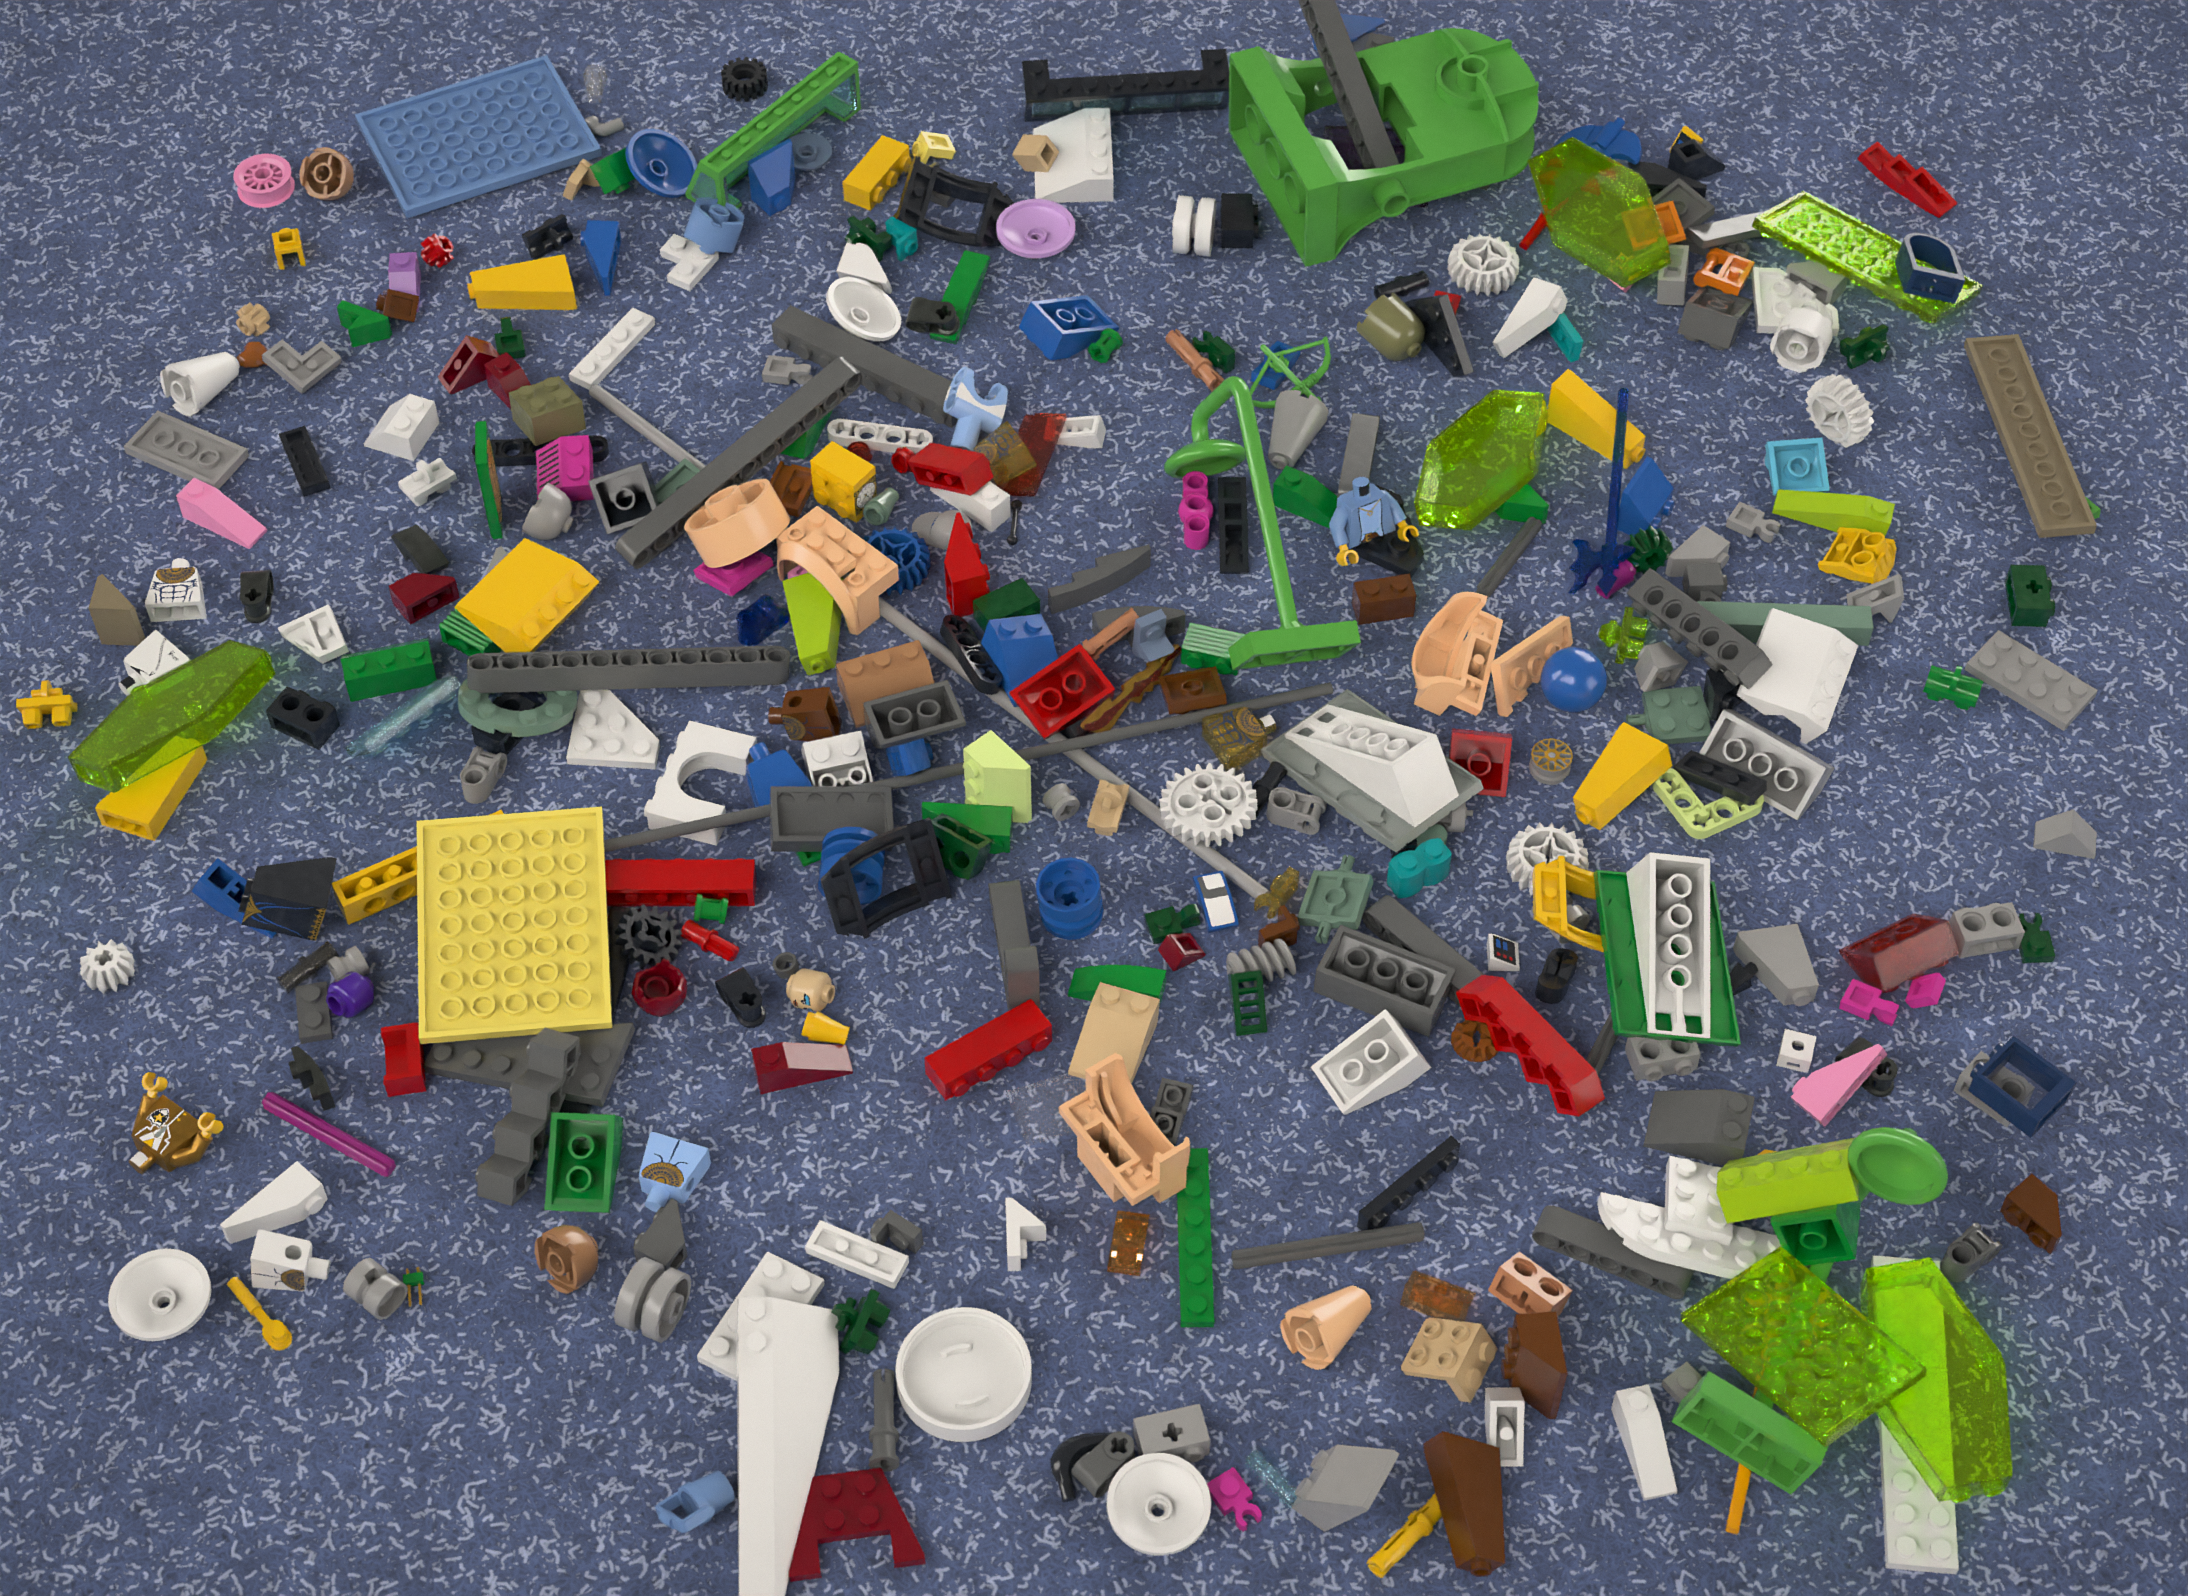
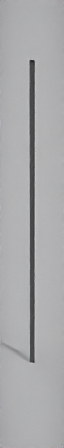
M1331 682L1016 750L1015 752L1024 761L1223 718L1222 713L1226 715L1225 713L1228 714L1230 711H1233V715H1236L1238 710L1242 708H1249L1250 711L1333 694V687ZM964 762L851 787H891V790L944 779L964 774ZM770 804L604 840L605 852L770 817Z

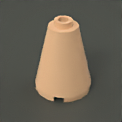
M1348 1286L1288 1310L1284 1314L1286 1316L1281 1321L1280 1327L1283 1339L1289 1350L1293 1354L1299 1351L1306 1358L1302 1363L1316 1370L1326 1368L1334 1361L1370 1313L1371 1301L1368 1293L1357 1286Z

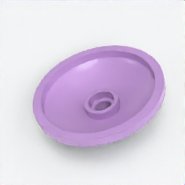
M1028 199L1007 207L997 220L996 231L1000 243L1008 251L1021 257L1039 259L1058 254L1071 244L1075 236V221L1072 214L1056 202L1044 199Z

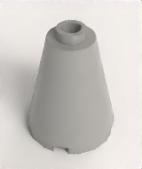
M1298 390L1280 392L1275 402L1268 459L1275 468L1281 470L1286 465L1290 467L1295 465L1328 418V408L1322 401L1312 395L1309 398L1300 396L1302 391Z

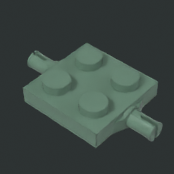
M1701 686L1643 691V714L1626 715L1627 724L1631 726L1645 725L1650 736L1665 744L1706 741L1711 733L1709 722L1713 720L1704 702Z
M1343 855L1339 869L1331 871L1313 870L1297 919L1302 926L1319 927L1315 940L1322 944V941L1326 944L1331 930L1339 928L1340 925L1353 930H1358L1374 881L1371 874H1359L1351 871L1355 862V858L1351 855H1348V857Z

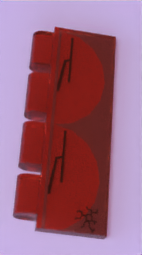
M1035 413L1034 416L1028 414L1024 416L1018 430L1019 432L1014 440L1018 441L1012 445L1013 448L1010 450L1011 452L1008 454V459L1005 462L1004 468L1009 467V474L1004 482H1002L1006 471L1001 473L996 484L997 487L1010 496H1036L1066 422V414Z

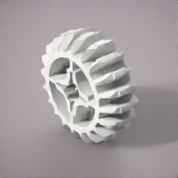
M1480 233L1477 237L1469 235L1466 240L1460 239L1458 244H1454L1448 256L1449 275H1451L1452 282H1457L1458 288L1465 287L1466 293L1471 290L1475 291L1476 295L1480 292H1485L1488 297L1490 292L1493 291L1498 295L1501 290L1507 291L1509 285L1514 284L1519 273V255L1516 254L1514 247H1510L1509 241L1502 242L1501 237L1495 239L1491 237V234L1488 237H1483Z
M1832 374L1816 381L1807 392L1808 397L1805 401L1809 405L1806 410L1811 414L1809 420H1812L1815 428H1818L1822 434L1833 440L1835 444L1841 443L1845 448L1855 443L1858 444L1872 430L1871 425L1874 423V420L1871 417L1873 411L1868 407L1870 402L1866 401L1864 398L1865 393H1861L1858 390V384L1853 385L1850 378L1844 379L1842 375L1836 376Z
M1539 822L1536 829L1528 825L1525 832L1518 831L1515 839H1512L1510 842L1509 851L1506 854L1508 873H1511L1512 882H1519L1520 890L1528 887L1530 896L1533 895V869L1535 865L1547 861L1546 855L1549 856L1548 862L1557 860L1558 856H1565V861L1588 870L1587 848H1583V839H1576L1575 831L1566 833L1564 825L1560 829L1554 828L1553 823L1548 827H1544Z

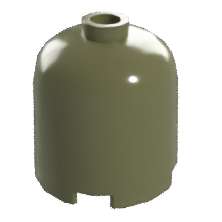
M1391 293L1389 298L1382 295L1364 311L1368 316L1363 321V324L1361 322L1357 323L1356 331L1390 361H1402L1409 357L1413 358L1422 349L1421 345L1425 337V326L1395 293Z

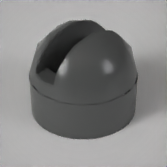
M783 952L773 960V968L782 979H789L792 974H796L799 971V963L793 953Z

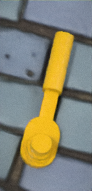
M236 1276L230 1279L227 1286L249 1313L254 1315L263 1326L262 1336L268 1345L277 1351L288 1348L292 1343V1335L281 1321L271 1320L262 1309V1305L239 1277Z

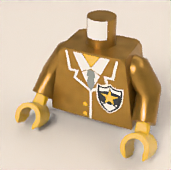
M152 1072L146 1073L142 1078V1086L148 1092L142 1096L131 1135L139 1151L129 1160V1163L140 1174H143L154 1163L167 1172H171L177 1167L199 1162L212 1142L211 1134H218L223 1130L222 1121L214 1120L215 1114L205 1112L197 1120L165 1095L157 1096L158 1092L166 1089L168 1082L166 1078L158 1077L154 1086L153 1082L156 1074Z

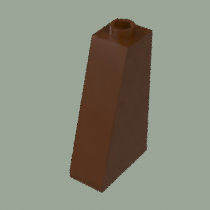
M1442 1431L1425 1442L1423 1450L1456 1568L1470 1571L1474 1576H1488L1492 1571L1505 1564L1500 1447Z

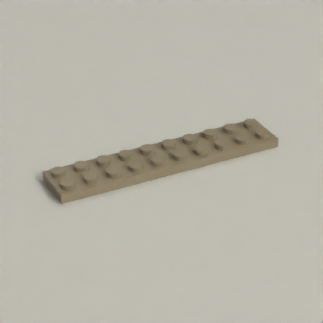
M2019 334L1966 338L1964 343L1965 351L2038 537L2094 534L2097 524Z

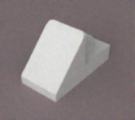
M1006 1198L1008 1271H1021V1259H1027V1241H1046V1225L1013 1198Z

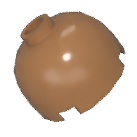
M328 147L316 148L313 150L315 151L309 157L306 156L302 161L300 182L312 197L323 201L338 200L345 196L352 187L354 170L351 162L339 151Z
M561 1225L542 1233V1236L536 1239L535 1256L540 1270L546 1268L555 1278V1280L547 1281L557 1291L568 1294L584 1286L592 1279L598 1268V1245L595 1239L584 1230L573 1225Z

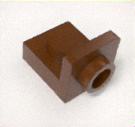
M386 289L383 291V295H378L376 310H379L380 314L388 316V318L414 323L419 296Z
M1285 905L1278 907V923H1270L1264 928L1259 929L1258 946L1262 948V944L1265 942L1273 945L1276 939H1282L1288 947L1297 944V932L1300 930V924L1294 913L1290 914Z

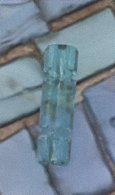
M1253 1451L1245 1459L1246 1467L1253 1474L1257 1473V1478L1274 1496L1279 1495V1501L1286 1508L1290 1509L1298 1497L1295 1495L1296 1488L1293 1485H1288L1289 1481L1271 1462H1266L1267 1458L1260 1451Z

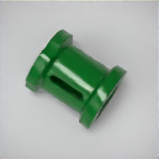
M1106 328L1101 332V337L1097 342L1089 345L1088 352L1093 360L1107 363L1110 359V354L1122 346L1123 340L1115 330Z
M697 894L693 921L706 919L719 921V924H725L728 898H722V900L704 898L702 894Z

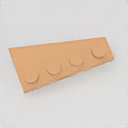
M1560 615L1490 663L1497 712L1500 716L1508 717L1513 712L1512 705L1516 701L1521 702L1528 695L1527 688L1532 683L1540 681L1542 668L1552 654L1573 644L1570 617Z

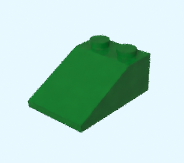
M551 1112L544 1210L610 1213L622 1149L623 1117L608 1114Z

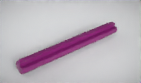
M268 1092L262 1099L261 1103L265 1110L380 1175L389 1177L395 1170L396 1164L394 1159L280 1095Z

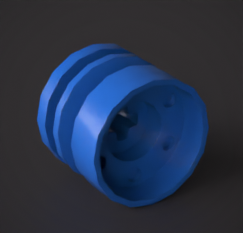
M848 826L837 828L826 834L822 841L818 889L822 896L825 897L820 879L841 857L869 839L878 836L876 833L861 827ZM885 850L865 859L850 869L861 905L869 904L877 900L881 895Z
M1072 857L1057 859L1047 864L1039 873L1036 881V892L1042 924L1049 933L1057 938L1066 940L1081 939L1093 933L1101 924L1104 915L1098 873L1086 861Z

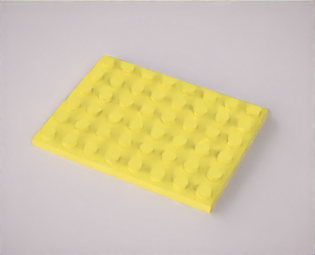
M602 807L417 821L420 1044L537 1035L544 1028L559 1032L612 1028Z

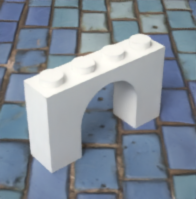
M689 721L685 731H681L678 735L677 748L674 754L671 753L668 756L666 771L663 777L660 776L656 782L653 799H649L646 803L644 816L647 817L649 829L653 830L726 814L725 806L690 797L682 791L681 786L691 774L703 769H720L745 776L746 766L754 762L749 749L757 744L756 737ZM725 826L680 837L717 846Z

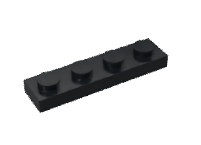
M1448 1137L1359 1211L1357 1227L1361 1231L1384 1227L1393 1212L1397 1209L1402 1211L1407 1208L1416 1193L1420 1190L1425 1192L1430 1189L1439 1174L1443 1171L1448 1173L1459 1162L1460 1143L1454 1137Z

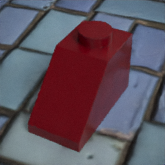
M466 335L437 378L449 394H455L487 380L484 364L500 355L490 342Z
M507 352L484 364L488 387L511 410L509 392L518 390L522 386L531 385L522 367Z
M411 573L388 586L394 606L409 624L460 598L456 580L451 576Z

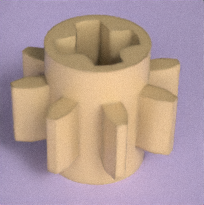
M249 302L236 312L240 317L236 320V324L241 332L247 336L254 334L257 337L270 328L266 323L270 320V315L260 304L253 306Z

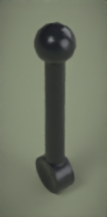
M1013 500L1011 502L1013 516L1011 532L1007 537L1009 545H1015L1018 542L1016 529L1018 513L1022 509V502L1020 500Z

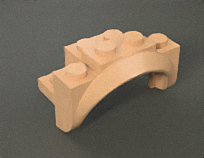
M1474 592L1457 593L1449 599L1444 607L1427 624L1415 645L1411 661L1416 683L1415 688L1418 689L1414 705L1439 716L1449 705L1475 716L1480 713L1491 673L1490 663L1494 661L1503 624L1502 619L1481 610L1486 604L1487 596Z

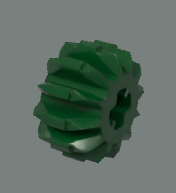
M1649 526L1646 530L1640 528L1637 534H1630V540L1624 542L1623 554L1624 559L1634 566L1636 573L1642 572L1645 574L1649 568L1656 572L1658 567L1666 566L1665 561L1671 555L1673 547L1670 539L1661 528L1654 529L1652 526Z

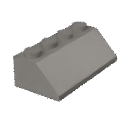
M1723 709L1699 753L1766 780L1767 790L1763 793L1764 802L1796 820H1799L1821 793L1835 768L1731 709Z

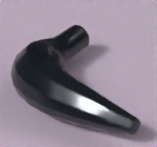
M1095 1432L1073 1436L1060 1443L1050 1459L1051 1471L1058 1483L1062 1502L1076 1499L1071 1473L1074 1465L1082 1456L1091 1452L1113 1432Z

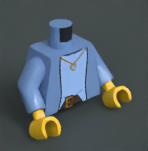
M1366 477L1355 478L1352 481L1353 490L1338 497L1337 508L1329 523L1335 546L1340 549L1336 561L1341 566H1348L1347 555L1351 564L1358 563L1359 556L1357 552L1348 549L1395 531V525L1399 526L1398 538L1404 542H1409L1405 535L1408 529L1414 537L1419 535L1418 529L1415 526L1407 525L1405 521L1407 517L1399 503L1386 490H1380L1377 486L1370 483Z

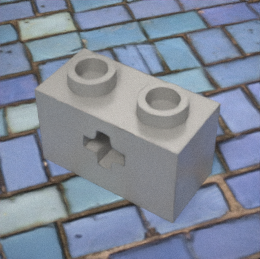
M1200 1404L1137 1417L1133 1420V1434L1139 1456L1149 1453H1166L1178 1456L1192 1463L1203 1459L1205 1455H1209L1210 1437Z

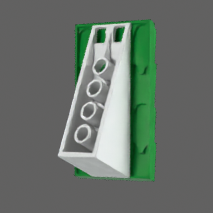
M1649 853L1627 873L1596 870L1594 872L1597 913H1599L1608 994H1610L1612 1026L1615 1035L1628 1038H1651L1659 1041L1672 1040L1686 1043L1714 1044L1717 1046H1739L1741 1044L1716 886L1714 881H1710V859Z

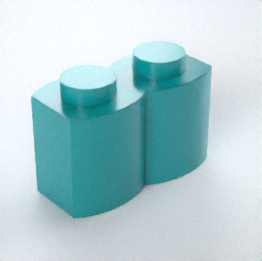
M1441 838L1427 840L1421 843L1415 850L1399 853L1390 860L1386 883L1397 898L1413 896L1423 886L1440 883L1449 875L1452 853Z

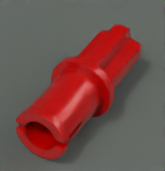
M691 919L687 920L681 928V937L697 944L705 953L711 951L727 961H734L739 953V947L718 936L716 930L704 928Z

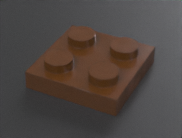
M1216 666L1158 677L1159 686L1169 714H1186L1191 710L1209 709L1227 704L1226 693Z

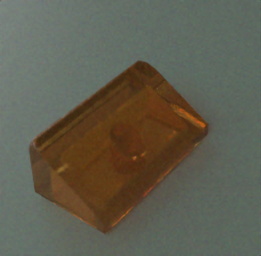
M1413 1271L1405 1285L1400 1305L1434 1318L1465 1322L1476 1293Z

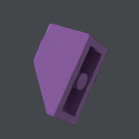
M390 253L388 267L389 289L417 295L420 299L421 271L417 253Z

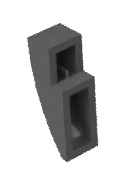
M1127 606L1092 613V631L1094 635L1101 632L1131 607L1139 617L1162 609L1167 617L1164 633L1166 637L1185 632L1186 614L1184 610L1155 606ZM1134 628L1116 642L1127 639L1132 648Z

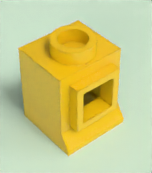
M283 228L279 232L272 233L275 254L280 270L285 269L282 255L293 252L298 253L300 265H306L298 228Z

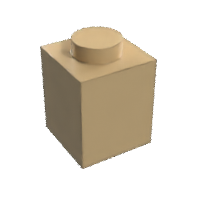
M1023 134L1012 155L1024 171L1049 172L1059 151L1047 135Z

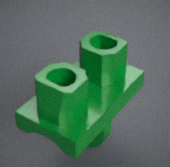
M1932 665L1923 692L1927 693V698L1938 702L1945 698L1954 701L1957 708L1968 710L1970 707L1975 708L1983 681L1962 675L1963 667L1957 665L1955 672Z

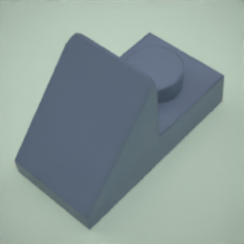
M1162 609L1135 619L1132 652L1136 657L1151 662L1174 652L1173 646L1164 634L1167 617Z

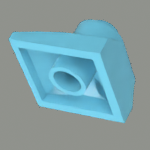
M1823 438L1768 441L1766 443L1764 462L1769 470L1773 496H1776L1778 489L1810 492L1830 491Z

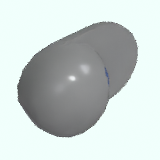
M948 510L943 513L928 512L920 515L912 524V533L917 532L919 538H924L926 545L947 550L956 513H961L964 523L969 522L972 534L973 528L971 520L964 512Z

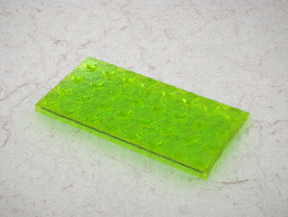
M1805 191L1799 192L1758 215L1751 226L1759 230L1761 235L1776 239L1785 248L1796 250L1804 254L1806 259L1823 264L1830 272L1849 278L1851 283L1868 288L1873 291L1875 296L1886 298L1896 303L1898 308L1915 313L1922 321L1936 324L1978 296L1983 287L1982 284L1963 275L1965 282L1955 304L1904 293L1895 265V259L1902 242ZM1915 259L1919 266L1936 269L1927 262Z

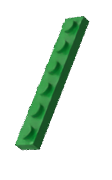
M1190 1148L1186 1188L1177 1193L1181 1327H1214L1208 1148Z

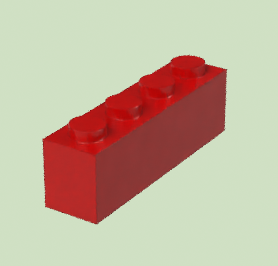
M1029 999L924 1058L925 1074L945 1101L954 1096L960 1097L971 1086L980 1081H989L998 1071L1007 1066L1013 1067L1019 1064L1023 1057L1034 1051L1040 1052L1052 1042V1024L1034 1001Z

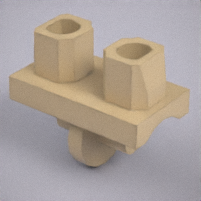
M1100 779L1087 821V827L1095 828V832L1101 835L1112 836L1113 832L1117 833L1129 793V785H1114Z

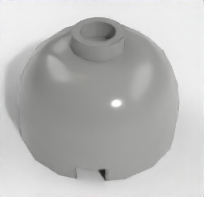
M547 483L539 493V499L535 506L532 505L522 526V532L539 540L554 539L561 531L567 533L574 521V518L570 517L572 504L569 497L559 488Z

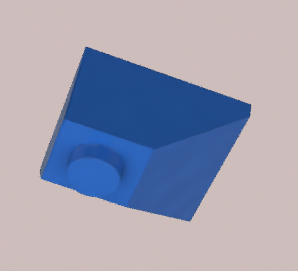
M787 139L747 162L751 200L769 216L778 211H783L787 206L791 205L795 168L792 141Z

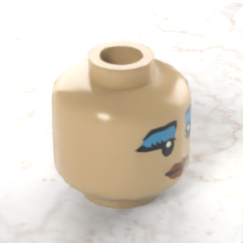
M802 968L796 974L790 976L786 987V994L794 1007L820 1012L828 1003L830 1004L833 1001L835 986L832 985L831 978L827 973Z

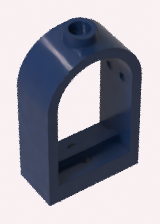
M1909 233L1905 236L1895 259L1896 269L1904 293L1955 304L1964 285L1965 278L1953 247L1942 239L1925 233ZM1915 259L1927 262L1936 269L1919 266Z

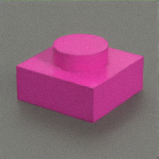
M1940 973L1914 977L1905 1002L1911 1008L1938 1004L1946 980Z

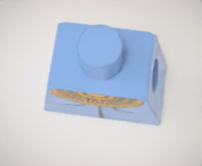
M651 1131L639 1172L641 1191L649 1194L644 1203L649 1210L657 1212L661 1207H665L667 1200L674 1199L677 1203L684 1204L711 1165L709 1149Z

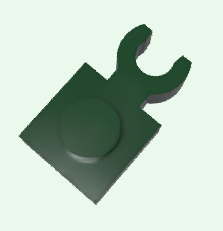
M2020 913L2019 920L2025 931L2019 946L2022 963L2053 962L2055 952L2050 932L2040 931L2043 921L2040 913H2035L2033 923H2028L2024 918V914Z

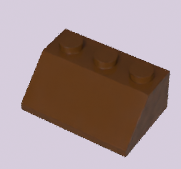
M1556 1311L1515 1314L1513 1327L1508 1328V1343L1504 1345L1505 1359L1501 1360L1503 1380H1509L1510 1387H1519L1527 1404L1548 1419H1556L1567 1377V1367Z

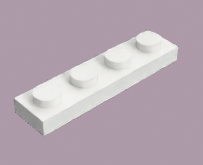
M632 308L569 373L570 381L589 390L594 384H599L655 325V318Z

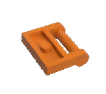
M1712 248L1706 255V262L1702 269L1698 270L1694 275L1693 281L1698 287L1708 285L1721 290L1725 294L1738 296L1750 276L1755 262L1719 248ZM1723 264L1718 274L1712 273L1716 265Z

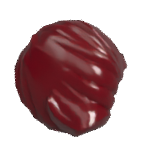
M662 959L654 967L637 972L632 986V997L635 1003L647 1014L657 1017L666 1016L675 1011L683 1004L687 994V980L679 968L670 964V961L667 959Z

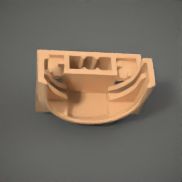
M1114 1053L1086 1069V1091L1060 1105L1059 1114L1077 1135V1157L1111 1200L1116 1202L1125 1196L1130 1204L1134 1206L1153 1195L1158 1203H1161L1186 1188V1174L1190 1156L1189 1138L1185 1137L1184 1142L1175 1147L1161 1132L1138 1098L1128 1077L1123 1057Z

